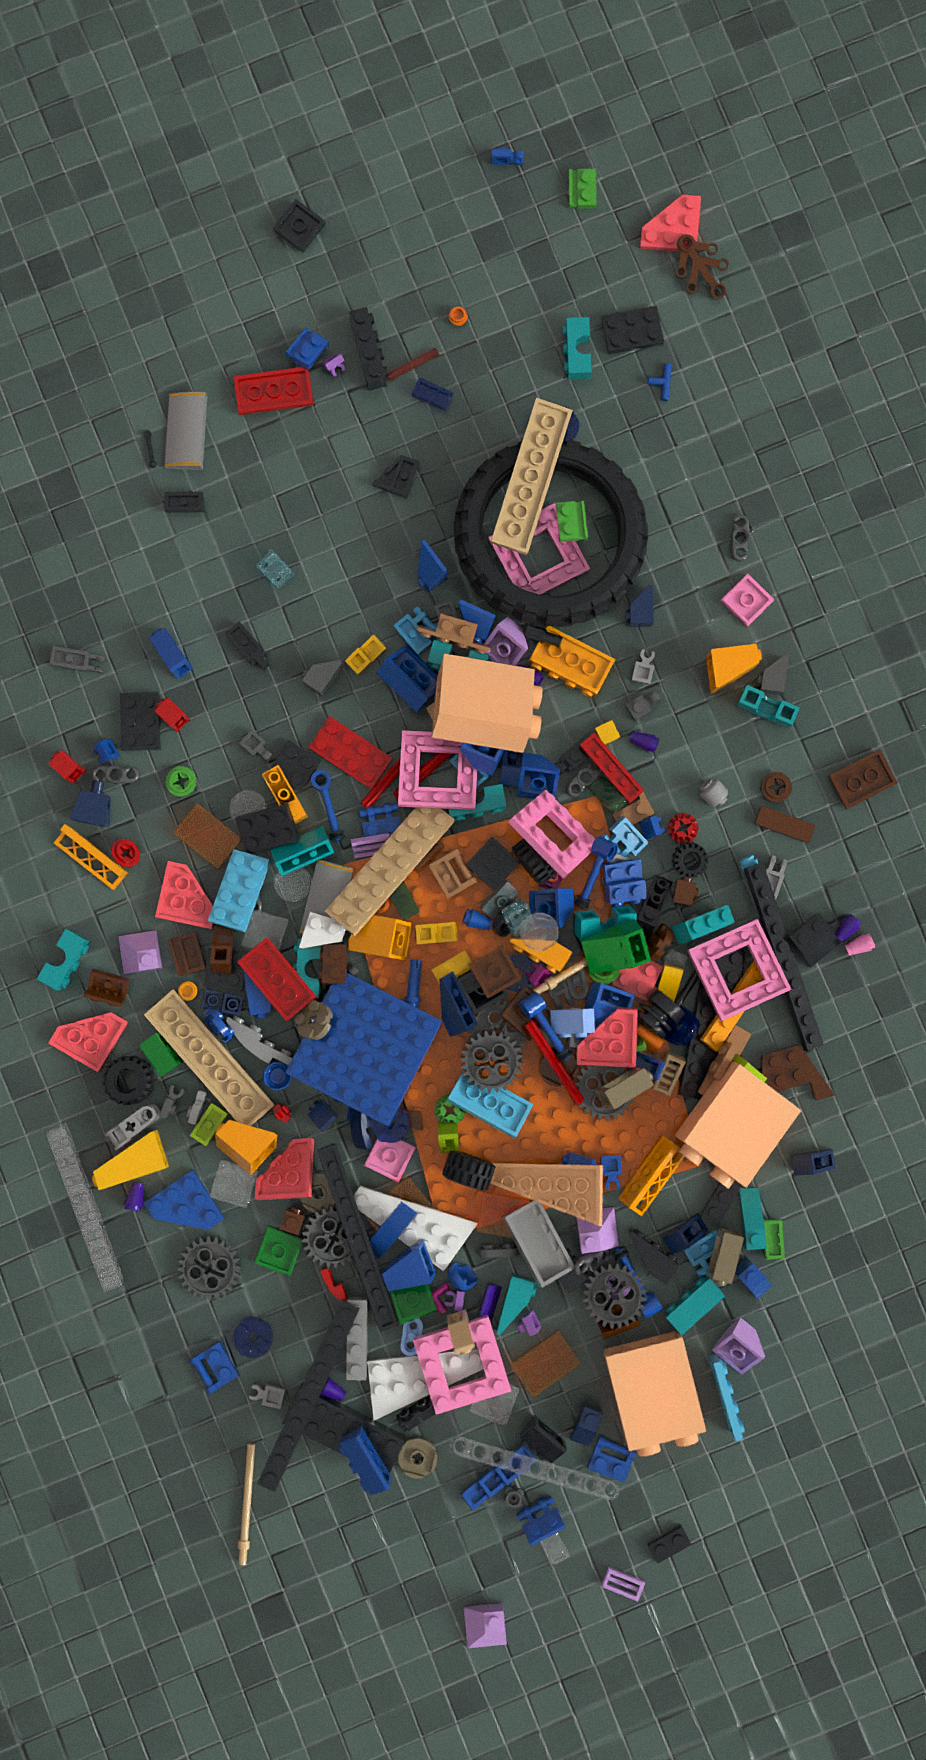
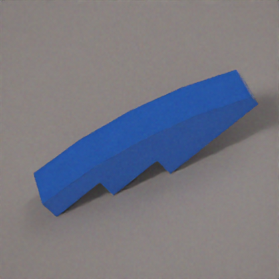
M402 1201L369 1239L373 1253L379 1259L417 1215V1212Z
M522 1444L474 1481L460 1495L470 1509L474 1511L487 1498H491L502 1487L509 1485L537 1459Z

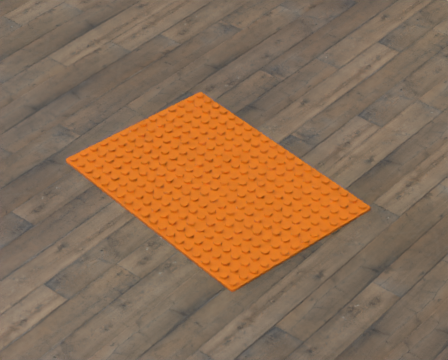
M598 796L561 805L595 839L605 833L610 838L602 804ZM547 815L535 824L562 852L573 843ZM509 820L440 838L439 841L444 844V848L418 873L414 870L410 872L388 898L390 904L387 911L374 914L413 923L406 961L365 954L374 987L404 1001L408 991L410 959L422 960L418 995L421 1002L418 1004V1009L442 1020L440 984L431 969L463 951H466L473 962L503 945L522 979L506 988L509 995L499 1000L500 1005H503L505 1000H507L508 1005L524 985L533 992V989L537 986L529 981L530 977L526 975V972L533 974L536 969L532 964L537 962L530 959V953L525 950L521 953L512 948L513 943L510 940L545 941L540 933L544 929L531 930L529 891L547 889L538 886L539 884L529 875L521 863L510 873L506 880L519 892L513 900L523 905L524 912L510 934L500 937L492 929L496 918L492 920L489 930L466 927V924L462 923L467 909H474L488 917L479 906L488 898L493 890L467 866L472 877L476 878L477 883L447 899L429 867L431 863L456 849L460 850L462 853L460 856L464 863L467 864L492 836L516 858L512 847L522 840L523 837L508 823ZM591 852L565 878H562L558 888L573 889L574 901L578 899L576 898L577 895L581 896L597 856ZM372 857L344 865L355 868L354 878ZM454 859L449 860L461 884L466 882ZM602 866L588 898L591 900L590 905H588L589 908H581L574 903L572 911L575 914L578 911L594 910L600 917V923L610 918L611 907H613L612 904L610 905L605 901L604 884L601 883L603 877ZM558 873L556 874L557 877H556L555 880L552 879V878H550L548 881H550V882H555V881H557V879H558ZM623 902V906L629 905V902ZM456 922L458 941L417 944L415 925ZM582 951L569 959L566 964L583 960L585 958L584 952ZM588 966L583 969L589 994L591 984L597 982L592 981L588 972ZM612 982L608 984V986L620 989L618 987L611 985ZM577 986L575 992L580 994L582 989ZM548 990L539 994L553 1010H558ZM564 993L557 997L562 1003L563 1009H584L588 994L580 1000L572 998L574 1005L571 1007L568 1005ZM635 996L632 1008H638L643 1013L644 1010L639 1003L642 1002L648 1006L651 1003L649 1000L644 1001ZM471 1008L473 1015L477 1016L478 1013L475 1014L473 1009ZM493 1012L490 1014L489 1019L492 1023L500 1021L499 1013ZM637 1018V1028H638L641 1023L639 1022V1020H638V1018ZM504 1019L498 1028L494 1027L496 1035L503 1031L502 1027L506 1022ZM442 1022L419 1067V1072L416 1073L404 1096L407 1111H422L423 1130L414 1128L412 1130L433 1208L478 1222L475 1228L503 1221L502 1216L533 1199L523 1197L520 1194L491 1183L488 1190L470 1188L453 1182L442 1175L449 1153H440L438 1124L442 1123L435 1116V1104L442 1096L451 1094L464 1070L460 1068L461 1064L465 1063L460 1060V1057L466 1056L462 1053V1049H468L465 1043H472V1041H469V1038L473 1036V1034L466 1031L450 1037ZM509 1023L507 1024L506 1028L509 1032L516 1031ZM486 1029L481 1031L482 1036L485 1035ZM568 1037L564 1041V1043H562L565 1048L568 1047ZM667 1037L661 1038L665 1042L655 1055L647 1049L640 1051V1053L663 1061L667 1051H670ZM524 1039L523 1042L527 1046H520L523 1057L518 1059L523 1061V1065L518 1066L522 1073H515L518 1076V1080L511 1079L513 1086H510L508 1083L506 1084L507 1090L533 1104L517 1137L514 1139L466 1111L462 1121L457 1124L459 1151L482 1158L491 1163L561 1165L563 1154L566 1155L568 1150L588 1155L596 1160L595 1165H601V1156L620 1154L622 1175H617V1179L620 1181V1188H624L662 1136H665L682 1148L684 1142L674 1135L687 1119L688 1112L683 1096L678 1095L680 1084L679 1080H677L670 1096L650 1087L632 1098L631 1100L634 1103H627L629 1110L623 1108V1116L616 1113L617 1119H614L612 1115H609V1121H606L605 1116H602V1119L599 1121L597 1114L591 1118V1111L585 1114L584 1110L586 1107L579 1108V1104L576 1105L563 1085L555 1087L543 1080L539 1071V1061L543 1054L532 1039L530 1041ZM498 1045L499 1049H505L503 1046ZM569 1047V1051L573 1052L577 1060V1047ZM476 1050L475 1055L477 1057L482 1058L484 1056V1052L477 1054L478 1050ZM489 1057V1061L487 1062H490L491 1065H494L496 1060H493V1062H491V1059ZM475 1062L474 1064L480 1065L485 1062ZM506 1065L498 1067V1071L501 1073H506L509 1070ZM578 1065L577 1075L582 1076L583 1073L580 1071V1068L586 1070V1065ZM625 1067L623 1071L626 1072L630 1069H628V1067ZM669 1067L666 1068V1070L675 1073L674 1069H671ZM481 1068L478 1071L482 1076L489 1074V1070L486 1068ZM613 1071L606 1073V1081L610 1082L615 1079ZM598 1073V1078L601 1082V1085L603 1086L604 1082L602 1079L601 1073ZM663 1074L662 1077L672 1080V1077ZM575 1077L573 1082H579V1079ZM590 1078L587 1081L588 1088L593 1089L597 1086L595 1078ZM660 1081V1085L669 1088V1084ZM596 1097L594 1099V1105L596 1107H601L602 1104L598 1097ZM443 1104L447 1110L444 1117L450 1113L455 1116L457 1115L453 1110L455 1105L449 1107ZM678 1151L673 1155L672 1160L677 1157ZM685 1157L673 1174L699 1167L702 1163L700 1162L697 1166ZM666 1168L662 1170L661 1175L666 1172ZM603 1176L602 1193L617 1190L615 1181L610 1182V1189H606L605 1181L608 1179V1176ZM542 1204L544 1209L551 1208L549 1206Z

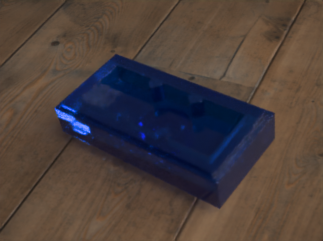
M420 377L412 392V397L444 411L447 410L454 395L453 392Z

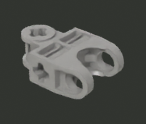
M155 1104L144 1106L108 1131L105 1137L111 1140L115 1146V1151L160 1118V1108ZM148 1109L152 1111V1118L147 1116Z

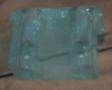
M269 549V553L256 566L280 589L291 577H295V573L273 550Z
M517 898V901L502 909L510 934L516 939L523 937L532 930H536L528 903L521 898Z

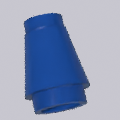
M467 909L462 923L466 924V927L489 930L492 919L474 909Z

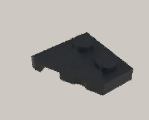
M401 455L377 480L373 481L372 486L407 498L419 466V461Z

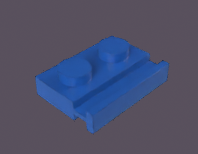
M306 327L288 348L285 356L287 358L291 357L292 361L309 370L328 347L329 341L315 332H310L309 328Z

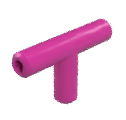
M446 1282L432 1292L436 1308L440 1314H444L447 1311L438 1298L450 1289Z

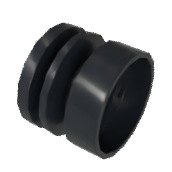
M654 987L646 996L651 1003L650 1006L640 1002L639 1005L644 1012L642 1013L638 1010L637 1018L650 1032L664 1039L666 1034L661 1030V1027L663 1026L666 1030L671 1031L672 1029L667 1021L671 1020L674 1023H678L685 1013L668 996Z

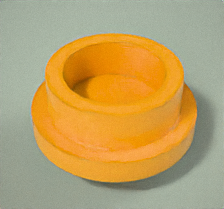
M183 982L178 988V994L183 1000L189 1001L197 996L198 989L193 982Z

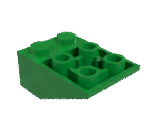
M635 919L580 940L590 973L630 969L651 961L643 929Z

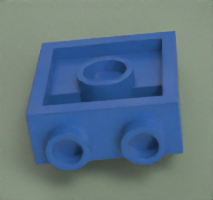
M635 858L602 864L604 895L607 903L612 904L613 907H621L623 902L630 901L631 904H639L641 899H646L645 879L642 878L641 859Z

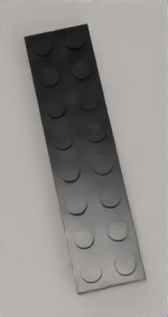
M736 950L715 960L730 994L741 979L746 951ZM701 979L685 1055L686 1063L682 1070L678 1095L696 1099L702 1098L703 1095L699 1094L698 1090L709 1072L711 1063L715 1061L718 1055V1051L712 1050L700 1040L717 1015Z

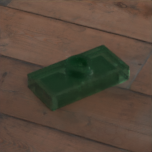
M603 775L588 786L590 792L612 814L627 803V799Z
M403 881L390 897L402 920L405 921L420 913Z

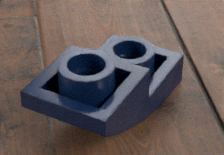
M204 989L201 1008L217 1009L219 1012L240 1016L244 997Z
M350 1108V1129L355 1148L368 1150L372 1147L370 1135L366 1131L371 1126L369 1116L354 1108Z

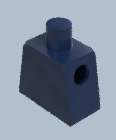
M92 781L90 792L80 791L70 815L71 820L110 827L111 797L102 794L104 783Z

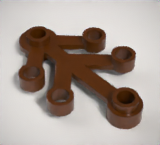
M689 234L680 236L677 241V249L681 254L675 275L678 278L686 276L687 269L685 266L689 255L693 262L689 283L686 286L687 293L694 294L697 291L698 286L696 283L698 272H700L711 288L710 294L712 298L716 300L722 299L726 294V288L723 284L715 281L706 266L716 267L720 271H725L729 266L728 260L725 258L718 260L700 257L695 250L706 251L709 255H715L718 251L717 244L713 242L709 244L695 242V239ZM687 241L689 243V247L684 248L682 243ZM714 246L715 252H710L709 247ZM722 261L725 262L726 267L721 268L719 266V263ZM683 269L684 275H679L678 270ZM691 284L694 285L695 290L690 291L688 289V286ZM715 289H720L721 294L716 295L714 293Z

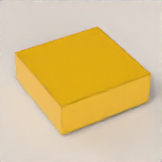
M612 720L595 728L598 737L605 745L620 738Z

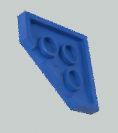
M194 1170L144 1202L152 1217L156 1220L209 1230L225 1219Z

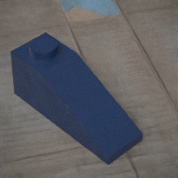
M452 971L440 978L442 1021L450 1037L470 1030L478 1023L454 972Z

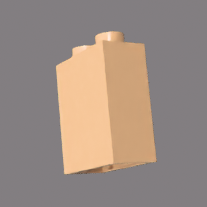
M444 654L436 682L432 738L523 753L528 738L537 739L541 728V716L533 715V709H539L543 691L541 686L534 685L535 669Z
M731 1061L720 1081H713L674 1136L684 1142L679 1153L697 1166L703 1158L707 1159L715 1165L709 1175L729 1189L734 1181L747 1187L801 1110L742 1065Z
M678 1331L603 1349L629 1451L637 1450L638 1456H649L661 1450L660 1443L675 1440L676 1446L683 1447L699 1441L698 1434L706 1432L683 1337Z

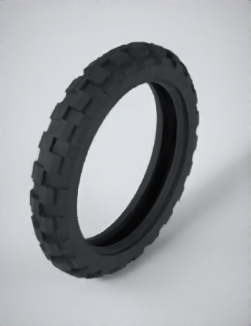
M569 439L562 442L554 471L569 473L585 480L606 499L617 523V552L614 561L606 573L595 583L583 590L559 596L533 593L513 584L500 573L488 555L483 538V517L487 506L494 495L510 481L522 441L514 446H507L496 452L490 459H486L477 468L463 488L457 504L454 520V544L464 576L467 577L475 592L483 597L489 606L520 623L526 622L533 624V626L545 628L547 626L568 627L576 623L587 622L596 618L601 613L607 612L632 587L646 555L648 524L646 523L645 508L637 494L635 485L630 478L625 476L620 466L613 460L610 461L603 456L604 453L593 447L588 448L580 445L581 442Z

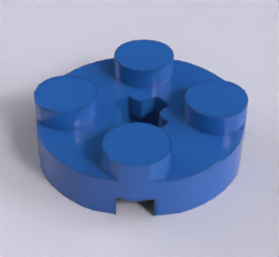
M208 1008L202 1012L203 1016H207L204 1020L216 1036L220 1034L223 1037L221 1039L223 1043H227L232 1039V1035L235 1032L228 1024H224L222 1021L223 1016L217 1009Z

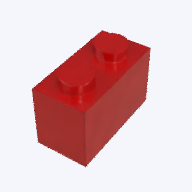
M168 697L160 700L154 710L176 732L190 720Z
M63 750L55 752L48 763L65 780L72 784L87 771L71 755Z

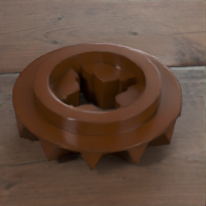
M772 772L762 780L761 790L763 796L770 802L778 803L789 797L792 784L785 774ZM775 781L777 785L784 786L778 790L777 794L774 789H769L774 785Z

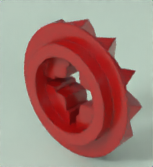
M679 813L673 816L668 823V833L678 843L691 842L697 836L699 828L697 820L692 815ZM680 822L683 825L690 824L686 829L687 835L684 831L676 832L681 827Z
M119 839L113 843L110 849L112 851L111 857H114L115 863L121 864V868L125 866L131 868L140 860V851L130 840ZM128 850L127 856L122 857V853Z

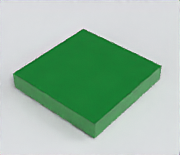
M267 1226L254 1264L291 1276L303 1244L301 1237Z
M429 1284L389 1291L400 1325L437 1312Z

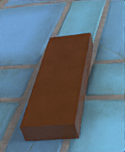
M760 806L755 825L805 843H810L816 826L764 806Z

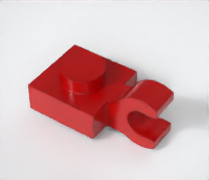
M278 1103L272 1109L275 1112L274 1116L284 1123L292 1118L290 1115L292 1111L286 1104L281 1105V1103Z

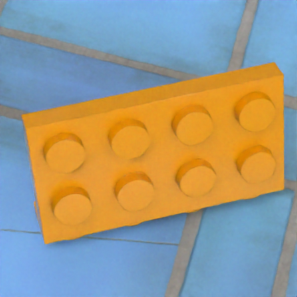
M547 626V632L563 636L560 647L557 648L546 643L540 644L541 642L539 641L529 659L530 667L538 671L543 670L547 672V675L554 680L559 678L565 681L564 684L566 686L582 690L581 693L587 697H596L615 659L551 626Z

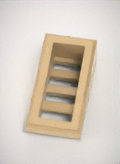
M667 1051L663 1059L665 1065L659 1080H655L652 1089L670 1096L686 1060L682 1056ZM672 1060L674 1062H677L678 1065L670 1063L669 1061ZM669 1067L671 1069H674L675 1073L666 1070V1068ZM663 1074L672 1077V1080L662 1077ZM660 1081L669 1084V1088L660 1085Z

